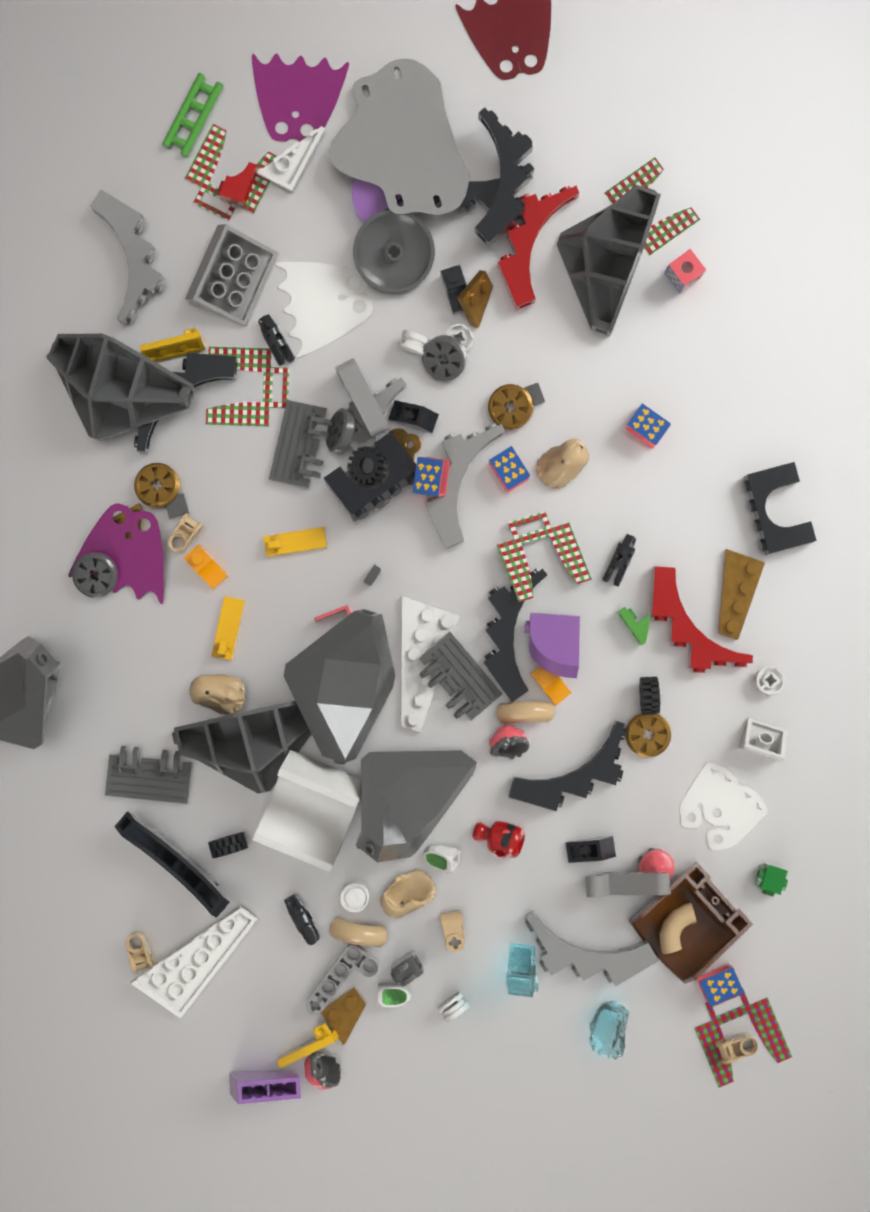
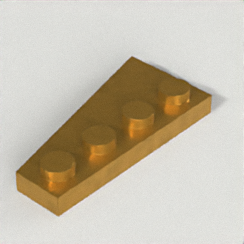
M725 549L718 633L738 640L765 562Z

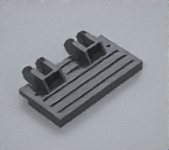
M287 400L269 480L309 488L310 479L303 478V475L320 478L321 473L305 470L306 463L323 466L324 461L310 458L308 455L316 457L320 440L312 438V435L323 438L330 437V433L326 431L314 430L315 423L332 426L333 421L317 417H325L327 408Z
M450 631L419 658L424 665L433 660L431 664L419 674L421 678L428 676L437 667L441 670L440 673L428 682L427 685L430 688L440 683L450 696L459 691L457 695L447 702L446 707L448 709L453 708L463 698L466 699L467 703L454 713L456 719L466 714L472 721L502 695V692Z
M121 746L119 764V755L109 754L105 796L188 803L192 763L182 762V770H179L180 755L178 751H175L173 757V770L166 769L167 750H162L160 768L159 759L141 758V766H138L139 747H134L132 766L125 765L126 746Z

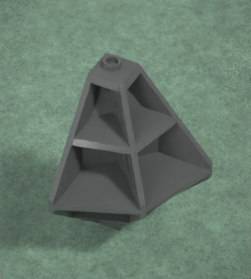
M635 185L614 204L561 232L557 248L589 327L595 332L607 336L612 334L643 252L661 194L653 189H645Z
M102 333L57 334L50 352L46 356V359L56 368L88 436L99 441L189 409L196 393L192 383L117 339Z
M365 609L353 611L286 663L283 675L322 756L333 759V762L343 765L357 758L393 689L395 671L383 616L380 613Z
M30 636L21 640L0 657V740L35 749L44 743V729L51 699L55 695L60 661H56L40 642Z
M296 701L175 727L174 732H172L173 741L178 746L179 755L198 760L258 794L271 791L278 780L279 769L290 750L298 753L312 735Z
M462 750L369 752L361 759V832L356 842L357 849H361L377 863L408 858L414 855L473 776L477 762Z

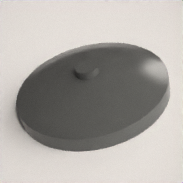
M386 210L374 214L362 224L354 239L353 259L356 269L369 285L380 291L400 293L413 289L427 277L434 262L435 247L432 235L427 226L411 213L395 214L391 210Z

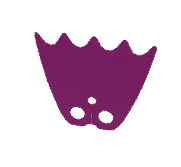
M277 53L267 64L261 63L255 54H252L258 102L265 126L271 138L276 141L285 142L294 137V139L300 142L307 137L302 135L300 131L302 125L310 124L313 130L321 126L325 128L339 98L349 68V62H346L340 69L334 70L330 67L326 58H323L317 66L310 67L305 63L302 56H299L293 64L286 65ZM294 111L299 112V116L297 118H294L292 116V113ZM278 122H285L288 125V131L285 134L276 132L275 126Z
M119 503L111 505L103 513L86 538L70 569L68 577H72L74 564L80 557L90 552L104 553L115 562L119 576L118 582L113 589L114 593L118 592L123 586H130L138 600L145 593L151 591L155 593L160 604H163V550L160 529L155 515L143 510L134 512L128 506ZM117 511L123 512L126 516V520L122 524H117L113 520V515ZM142 518H146L150 522V528L147 531H142L138 528V521ZM126 532L132 534L130 539L125 538ZM92 570V572H93V574L91 575L92 578H93V579H95V578L98 579L97 576L99 575V572H98V571H95V572H94V571Z

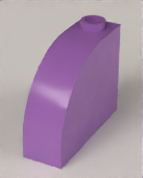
M356 178L354 179L352 187L353 205L356 215L362 224L374 214L390 210L384 192L379 186ZM400 194L395 196L398 205L403 199Z
M530 613V620L525 621V633H528L529 651L535 662L544 670L554 675L577 678L579 669L580 616Z
M284 1071L229 1073L230 1095L237 1104L301 1098L300 1077L297 1074Z

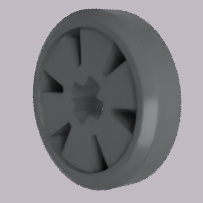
M448 335L436 336L423 349V365L426 371L438 380L450 381L457 378L467 365L466 350L461 342L454 337ZM444 354L447 355L446 362L442 361Z
M340 408L334 413L331 418L333 424L328 426L327 432L330 433V437L326 438L327 448L330 452L337 454L343 453L348 448L355 430L354 414L351 410Z
M87 553L74 564L72 570L73 582L76 588L88 597H103L110 593L118 582L117 566L104 553ZM92 570H93L94 572H95V571H98V572H99V575L97 576L98 579H97V578H95V579L92 578V576H91V575L93 574Z

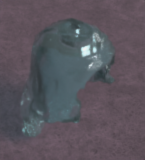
M611 1000L605 1001L597 1009L590 1023V1045L599 1055L610 1059L613 1058L614 1060L623 1056L625 1031L629 1018V1011L626 1006Z

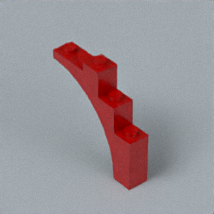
M570 185L563 187L555 195H552V193L546 194L540 198V201L536 194L530 196L528 193L519 197L525 204V214L521 217L523 225H513L509 228L510 231H507V239L514 255L507 254L502 256L497 264L516 311L534 304L536 300L531 285L529 269L534 242L541 228L554 213L564 205L578 199L580 193L577 185L572 188Z
M655 566L652 568L650 617H655V621H667V618H670L669 642H673L675 647H686V643H689L688 668H693V672L705 673V669H711L712 661H714L716 666H726V662L735 663L734 667H747V664L753 663V655L737 653L721 647L696 628L680 601L674 567Z

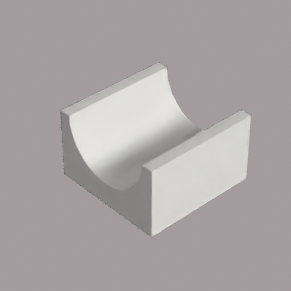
M290 750L277 775L279 777L252 840L330 872L361 799V779Z

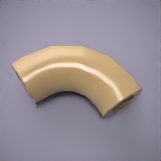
M524 701L502 703L497 707L496 714L498 720L503 724L550 722L554 717L555 711L550 702Z
M691 903L672 910L663 921L659 933L662 954L681 950L680 935L682 930L690 924L697 923Z
M337 918L329 927V934L332 938L349 944L381 947L387 940L386 930L382 926L359 925Z

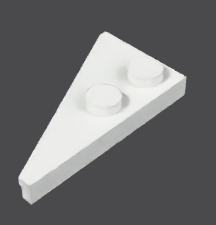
M321 126L310 132L309 136L302 141L296 142L285 150L282 155L275 157L264 168L258 169L257 174L293 192L325 132V128Z

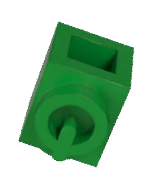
M764 863V866L758 868L755 885L763 889V894L773 897L775 893L781 895V892L785 891L788 879H786L788 871Z

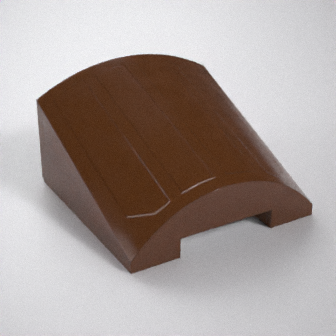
M697 861L670 884L671 894L656 896L629 920L639 937L643 941H648L657 958L684 984L697 980L753 925L740 909H736L709 879L711 876ZM691 903L697 923L690 924L682 930L680 935L681 950L662 954L659 933L663 921L672 910Z

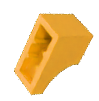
M199 544L184 557L186 562L213 590L228 577L226 572Z
M540 666L530 673L531 677L555 706L572 693L560 676L554 675Z

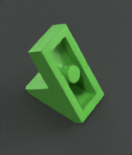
M623 607L617 614L640 645L645 644L651 614L636 622L635 619L637 617L631 608L627 610L626 607Z

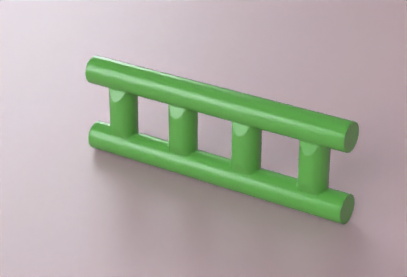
M202 73L197 74L162 143L166 148H169L171 143L182 147L180 154L184 157L188 156L224 86L220 82H216L214 87L204 83L203 81L206 76ZM199 89L210 94L205 105L194 100ZM190 107L201 112L196 123L185 118ZM181 125L191 130L187 140L175 136Z

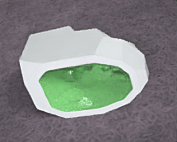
M442 845L429 846L424 851L425 862L430 867L442 872L452 873L460 861L461 851L454 847L449 848Z
M378 984V1007L397 1008L406 1005L411 1000V993L402 985Z

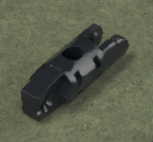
M269 314L262 316L258 323L279 366L284 365L285 359L289 363L295 361V357L277 324Z
M626 534L623 542H619L602 578L603 581L608 582L616 569L618 572L614 579V585L619 587L636 550L633 548L637 540L634 536Z
M295 893L284 900L285 905L298 932L301 933L307 944L314 945L319 940L320 935L307 907Z

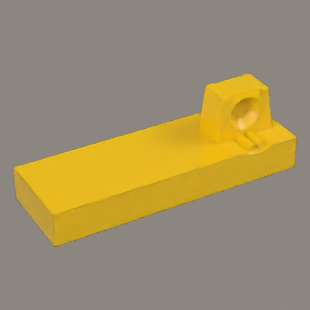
M192 328L184 330V335L142 344L140 349L142 355L157 362L186 355L187 353L205 350L200 331Z
M324 527L263 536L266 557L327 548Z
M224 596L212 657L232 661L245 600Z
M326 1023L316 1026L313 1029L316 1039L281 1055L277 1060L279 1067L282 1068L334 1043L339 1037L336 1030L330 1031Z

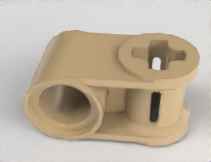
M185 513L168 539L169 547L175 553L185 552L200 533L204 524L197 523L189 517V514ZM177 538L183 539V546L180 548H174L173 542Z
M461 911L440 914L447 949L451 952L461 951L465 943ZM453 937H456L457 940H461V942L458 943V947H454V944H450Z
M140 931L131 933L126 939L125 946L131 970L135 974L138 970L152 967L154 959L145 934ZM134 937L140 939L141 946L136 947L132 945L131 939Z
M747 1033L724 1038L715 1043L716 1047H719L722 1064L733 1063L738 1059L755 1054L758 1050L757 1041ZM751 1040L750 1047L743 1049V1042Z

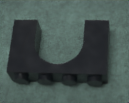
M389 432L374 443L375 447L382 451L381 454H385L386 458L384 460L388 461L387 465L389 466V475L386 481L379 487L374 489L357 487L341 466L324 477L326 486L353 522L364 519L372 509L381 507L388 498L397 496L404 487L414 484L416 463L392 432Z
M795 462L747 474L742 481L744 491L749 494L748 506L750 512H754L756 519L753 520L756 532L759 531L760 533L759 546L762 552L765 551V555L817 541L811 521L791 527H781L774 524L766 513V500L773 490L800 482Z

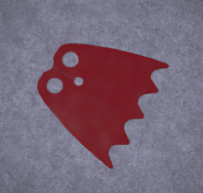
M476 0L474 9L471 11L463 9L458 4L455 5L473 44L488 67L498 78L508 80L515 78L519 73L530 75L538 73L543 69L550 38L551 0H498L493 5L486 3L484 0ZM518 46L519 51L514 53L512 47ZM529 54L537 57V64L533 67L525 64V57ZM509 60L512 62L513 68L510 72H503L500 69L502 61Z

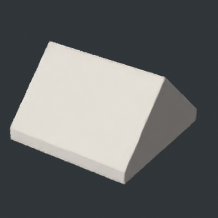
M748 717L738 748L783 762L787 730Z

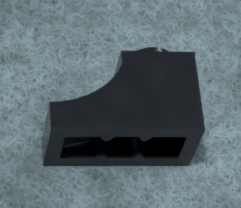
M459 264L440 271V277L453 314L463 311L457 297L467 286Z
M394 400L388 420L419 431L433 433L439 414L424 406Z
M613 836L565 842L568 863L603 861L616 857Z

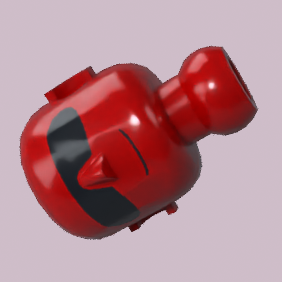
M495 821L491 827L479 822L475 825L472 837L478 842L486 841L488 850L498 858H516L521 852L525 832L521 827L509 824L508 822Z

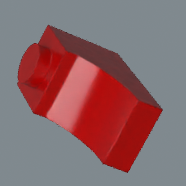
M248 162L246 168L238 175L232 177L226 175L225 181L222 180L218 188L221 199L245 208L257 175V164Z

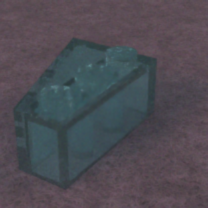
M510 944L505 982L508 994L533 997L534 992H538L539 979L536 973L535 946Z

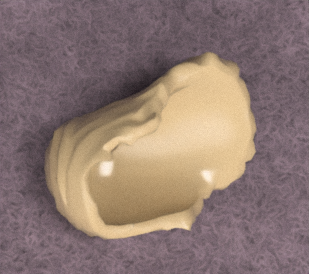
M579 439L567 440L560 446L550 448L547 453H544L537 460L536 473H538V477L546 486L560 489L566 486L570 480L575 479L589 460V450Z
M200 675L191 682L189 695L193 703L208 707L219 714H236L242 709L245 700V689L241 679L227 675Z
M415 869L413 872L411 871L406 874L400 873L399 876L395 877L394 882L383 892L380 898L381 907L389 917L401 918L434 900L436 886L424 871Z

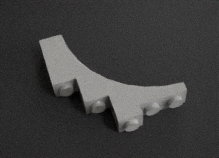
M100 190L90 207L93 212L103 218L114 229L122 242L127 257L128 287L124 303L116 317L120 323L127 326L128 323L134 321L139 305L142 306L146 302L148 297L146 294L149 292L155 296L157 292L160 293L163 290L165 278L161 273L146 265L147 262L150 263L153 260L155 248L151 243L136 235L141 233L145 227L144 216L103 190Z
M402 377L398 380L396 378L392 379L386 385L387 388L383 392L377 391L373 394L383 415L394 398L406 388V383ZM351 401L348 410L353 412L356 422L362 429L358 430L356 428L354 430L349 446L353 451H358L357 448L363 446L376 448L374 444L376 437L371 438L354 403ZM369 457L364 459L362 469L365 473L372 471L373 460ZM348 471L345 472L350 480L362 489H374L383 484L382 481L375 482L376 484L373 485L358 483L351 478L353 474H349ZM388 498L381 507L374 508V511L377 513L390 503L392 498Z
M496 423L486 427V431L481 434L474 432L466 436L467 440L465 441L461 434L456 435V433L444 437L445 441L442 442V445L451 463L446 496H432L427 499L428 502L425 503V506L445 550L464 542L457 514V499L462 478L476 455L490 442L505 434L502 424L499 426Z
M534 910L526 914L528 920L525 923L530 932L535 931L538 936L536 939L537 944L541 950H546L540 954L542 960L539 963L545 972L549 971L551 976L573 963L574 965L571 968L577 978L581 976L584 981L601 970L606 969L603 972L609 983L613 981L615 986L659 961L647 940L632 947L619 950L598 951L585 949L568 943L555 935L542 923Z

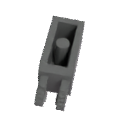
M412 950L392 963L390 974L395 983H400L403 987L424 973V966Z

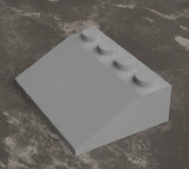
M227 224L217 225L185 299L201 308L246 326L278 252Z

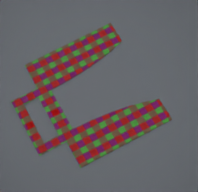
M745 992L737 996H740L743 1006L716 1016L713 1006H710L708 1002L705 1003L712 1021L697 1026L694 1029L719 1088L734 1082L731 1063H721L720 1050L715 1045L717 1041L724 1039L719 1025L746 1014L749 1015L757 1034L777 1063L792 1058L768 997L749 1004Z

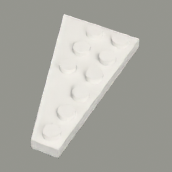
M403 596L401 726L421 733L436 685L430 688L427 684L441 670L437 667L428 676L421 678L419 674L433 660L424 665L419 658L449 631L454 635L460 616Z
M237 907L134 978L130 983L181 1019L257 921V918L243 907Z

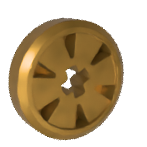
M515 384L500 386L492 393L488 402V411L491 419L498 426L502 424L504 429H517L524 426L532 417L534 403L530 393L525 388ZM513 401L516 409L515 411L511 410V412H508L506 404Z
M151 463L144 466L136 475L134 490L138 499L146 506L164 508L177 498L180 491V480L170 466L163 463ZM156 481H159L162 485L161 488L158 487V490H155L152 486L153 483L156 484Z
M639 713L628 722L626 727L625 739L627 745L634 753L643 757L660 755L667 749L671 740L670 726L659 714ZM645 729L653 731L654 735H651V740L643 738Z

